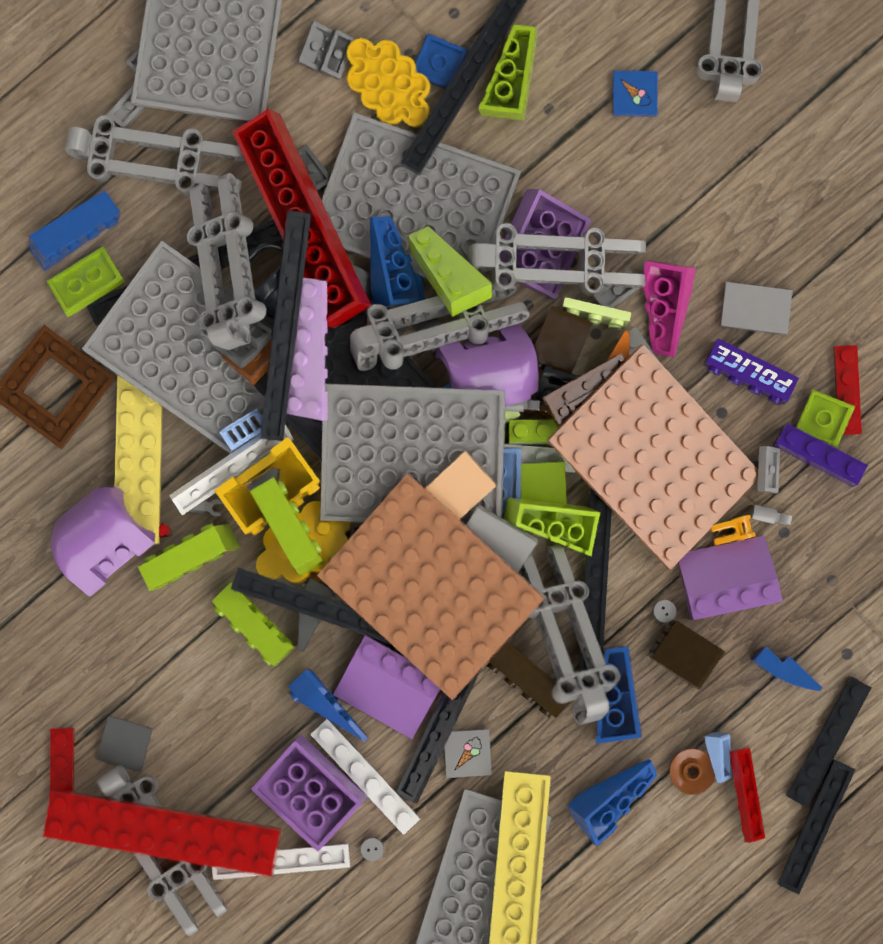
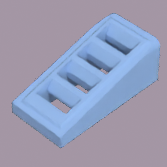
M257 408L219 431L220 436L231 452L260 434L261 427L257 429L250 419L254 416L261 426L262 415ZM245 421H247L250 427L252 428V433H249L246 427L244 426L243 423ZM240 426L245 434L244 438L240 436L236 427ZM231 430L238 440L236 443L228 434Z
M713 732L706 735L705 742L718 783H722L732 778L729 753L731 751L730 733Z

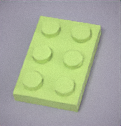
M566 297L561 309L592 322L593 325H599L600 323L608 324V328L614 330L626 328L631 317V312Z

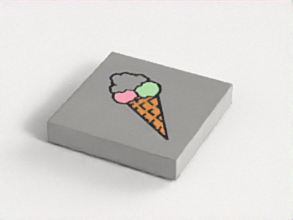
M489 729L451 732L445 745L446 778L492 775Z

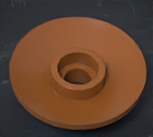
M683 750L674 757L670 765L672 783L685 794H701L708 790L714 782L715 773L710 757L701 750ZM690 767H694L696 770L692 776L687 772Z

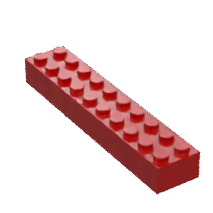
M266 109L233 131V134L282 239L284 240L287 211L311 214L303 278L327 281V326L336 328L369 308L371 303L281 115L273 110Z
M56 788L51 790L42 837L272 877L275 870L282 828Z

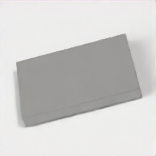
M726 282L720 327L787 335L793 290Z
M480 505L477 506L466 524L470 530L517 572L520 571L538 542L537 538Z

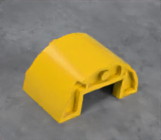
M289 437L270 449V454L241 475L231 477L214 490L245 535L252 533L255 536L264 529V525L268 524L247 486L270 469H281L279 482L282 481L288 491L285 494L288 501L293 500L297 508L304 503V497L310 496L320 489L318 486L320 483L319 479Z

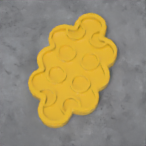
M364 38L353 40L347 48V58L353 65L348 71L347 83L353 91L361 93L363 105L370 110H376L379 120L391 126L404 121L410 127H422L431 114L428 104L424 101L428 97L431 87L427 77L422 73L416 72V64L413 59L408 56H401L397 44L390 40H382L376 45H373Z
M312 501L304 506L302 512L296 515L300 521L304 520L311 532L307 534L311 540L315 539L322 551L319 554L324 563L300 576L293 568L274 532L269 528L263 537L266 551L256 561L258 573L274 580L284 576L288 582L293 584L305 582L311 572H321L348 541L346 534L350 532V522L321 520V502Z

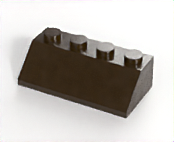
M507 640L488 660L489 663L486 665L496 674L499 671L506 676L504 681L513 689L516 686L522 689L524 692L521 695L531 704L535 700L541 705L538 710L548 718L551 715L557 718L572 702H557L552 696V688L557 682ZM561 686V690L564 693H569Z

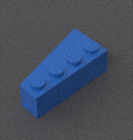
M103 191L29 235V251L45 272L86 242L96 238L106 228L114 227L119 222L120 211L107 192Z
M629 646L607 648L604 655L605 664L616 667L620 673V678L611 690L604 692L609 710L601 720H598L596 744L642 737ZM603 675L604 680L611 682L608 676Z

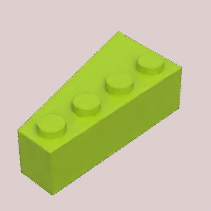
M513 25L502 56L494 70L492 80L486 89L484 99L478 108L481 116L525 121L538 38L536 27Z
M429 226L408 235L410 252L452 317L492 298V283Z
M273 477L250 491L293 568L300 576L324 563L319 554L322 551L315 539L311 540L307 534L311 531L304 520L300 521L296 515L299 513V510L294 501L289 502L285 494L288 491L282 481L278 483Z
M508 497L504 520L591 556L600 512L587 506Z
M211 523L200 529L202 533L196 536L190 534L182 538V543L178 546L172 544L162 549L163 554L159 556L153 554L143 560L144 564L138 566L149 591L160 589L185 576L184 573H190L203 567L205 562L209 563L223 557V552L235 551L241 548L230 525L214 526Z
M230 582L212 600L215 604L213 609L221 617L225 615L231 621L229 623L231 628L237 633L241 632L246 637L245 642L252 649L256 648L262 654L260 657L269 666L271 664L277 666L296 645L245 594L231 590L233 582Z

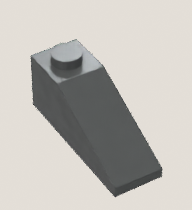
M311 578L309 582L305 581L300 588L332 599L335 594L332 589ZM299 613L298 650L304 651L320 622L319 619Z

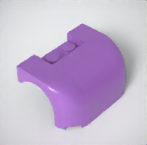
M520 324L499 329V336L488 337L483 344L477 345L470 341L461 344L457 341L436 348V358L442 359L449 374L451 388L506 390L505 406L530 400L531 395L538 391L539 372L535 348Z
M116 486L100 489L97 487L89 492L55 522L51 533V551L57 566L73 584L89 597L104 586L106 579L135 554L139 557L155 543V533L143 528L131 517L124 505V492Z

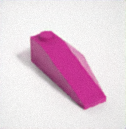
M645 261L643 272L645 275V287L642 288L645 291L646 311H648L651 347L655 354L675 357L693 290L696 267L675 263Z

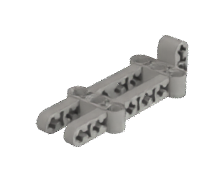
M713 0L708 54L700 58L696 67V74L700 79L716 81L714 100L737 102L741 95L742 84L753 85L762 74L763 68L761 63L754 59L760 0H746L740 58L720 56L726 0ZM707 63L711 65L712 70L705 71L702 68V64ZM731 66L734 69V73L729 74L725 72L724 67ZM751 68L755 70L756 75H748L746 69Z
M102 115L96 119L93 135L83 128L68 127L65 151L69 156L88 160V174L97 183H104L110 178V175L175 184L179 192L184 196H190V188L199 184H204L208 190L219 191L217 180L220 176L200 173L203 156L245 161L238 145L205 141L197 129H188L182 137L119 128L113 119L107 115ZM111 124L109 131H101L103 125ZM198 137L199 141L195 145H189V139ZM116 143L180 152L177 169L113 160ZM100 146H108L105 153H98ZM189 158L195 159V164L191 167L185 166V161ZM97 167H104V171L100 175H94V170ZM236 179L240 193L242 181ZM191 180L192 184L189 188H181L183 181Z
M228 173L220 176L217 180L222 216L213 218L210 193L204 184L190 188L194 226L188 230L187 241L198 249L206 310L199 317V325L202 329L207 330L209 340L213 345L231 350L250 343L249 324L262 320L266 314V307L262 302L255 300L246 242V237L253 230V222L250 218L242 215L238 183L234 175ZM227 244L235 299L228 303L225 301L218 247Z
M503 223L493 231L492 244H472L467 248V261L479 272L491 270L492 286L500 292L511 288L515 282L579 285V289L584 295L591 296L601 291L604 286L645 287L644 274L605 272V253L645 254L646 241L606 239L603 231L599 228H591L583 233L581 237L517 234L513 225ZM500 230L508 232V240H503L500 237ZM589 234L595 236L597 240L596 245L589 242ZM516 249L580 252L579 271L516 268ZM500 252L507 254L509 259L507 263L500 260ZM588 257H593L596 260L595 267L589 265ZM499 275L507 277L508 284L506 286L500 284ZM588 279H592L595 282L596 287L594 290L588 287Z
M507 277L499 278V282L506 286L508 279ZM515 284L502 292L495 290L492 286V298L457 314L459 320L399 337L396 329L450 314L440 297H432L387 310L383 305L374 304L367 311V326L352 332L350 336V351L360 371L373 368L377 363L378 354L385 367L397 369L403 364V357L464 339H468L473 344H483L487 340L488 332L522 323L529 317V312L526 305L521 302L484 312L481 305L510 297L517 290Z
M550 545L547 547V557L558 586L544 589L531 553L519 573L545 597L538 605L539 608H536L528 617L536 618L558 680L552 688V696L560 703L576 700L577 702L573 705L572 709L573 717L578 725L601 720L608 713L609 706L604 692L611 690L619 681L620 673L616 667L605 664L583 601L589 594L587 585L584 582L575 581L562 545ZM572 591L577 592L580 597H575ZM551 596L556 597L559 600V603L554 602ZM567 610L588 670L574 673L553 613ZM603 675L608 676L611 682L604 680ZM582 680L588 682L590 688L585 687L582 684ZM561 686H565L569 693H564L561 690Z
M119 765L97 779L99 787L107 797L111 796V798L123 800L124 794L129 793L133 796L134 802L163 807L155 795L159 789V781L152 775H147L133 783L126 770ZM145 780L152 783L153 789L151 792L143 790L142 784ZM134 853L152 881L147 888L149 897L155 901L164 899L188 936H191L200 928L176 890L189 881H194L216 916L219 917L228 911L226 903L204 871L208 866L203 865L201 869H196L192 863L181 861L164 872L154 856ZM175 870L183 873V881L178 882L173 878ZM156 883L164 886V894L159 895L154 891Z

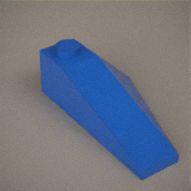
M391 216L371 217V293L374 304L383 305L387 310L425 300L422 279L419 273L415 274L410 263L412 259L410 255H406L401 245L402 239Z
M311 668L305 670L288 686L291 690L289 695L296 703L301 701L308 708L363 741L369 738Z
M647 759L584 790L567 805L575 822L596 847L618 827L615 823L623 813L626 815L631 810L629 806L635 797H641L656 778L657 773L650 759Z

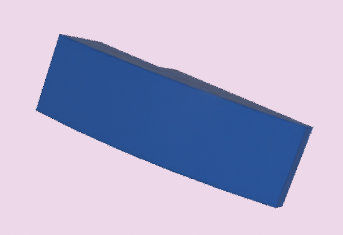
M762 647L751 659L762 670L788 684L815 691H821L823 688L790 656H785L780 660L767 647Z

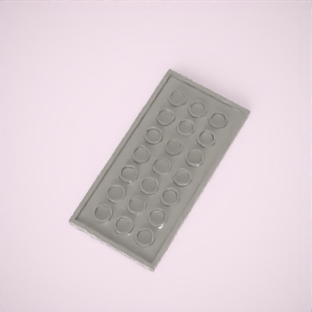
M464 789L416 944H489L502 800ZM547 815L546 834L552 818Z

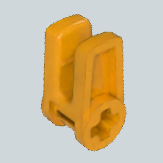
M751 515L711 525V532H720L728 528L735 530L734 534L715 538L713 540L714 546L756 537L750 524Z

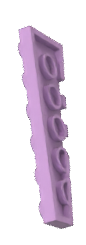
M303 278L287 414L327 421L328 392H325V378H327V369H325V355H327V347H325V334L327 333V281Z

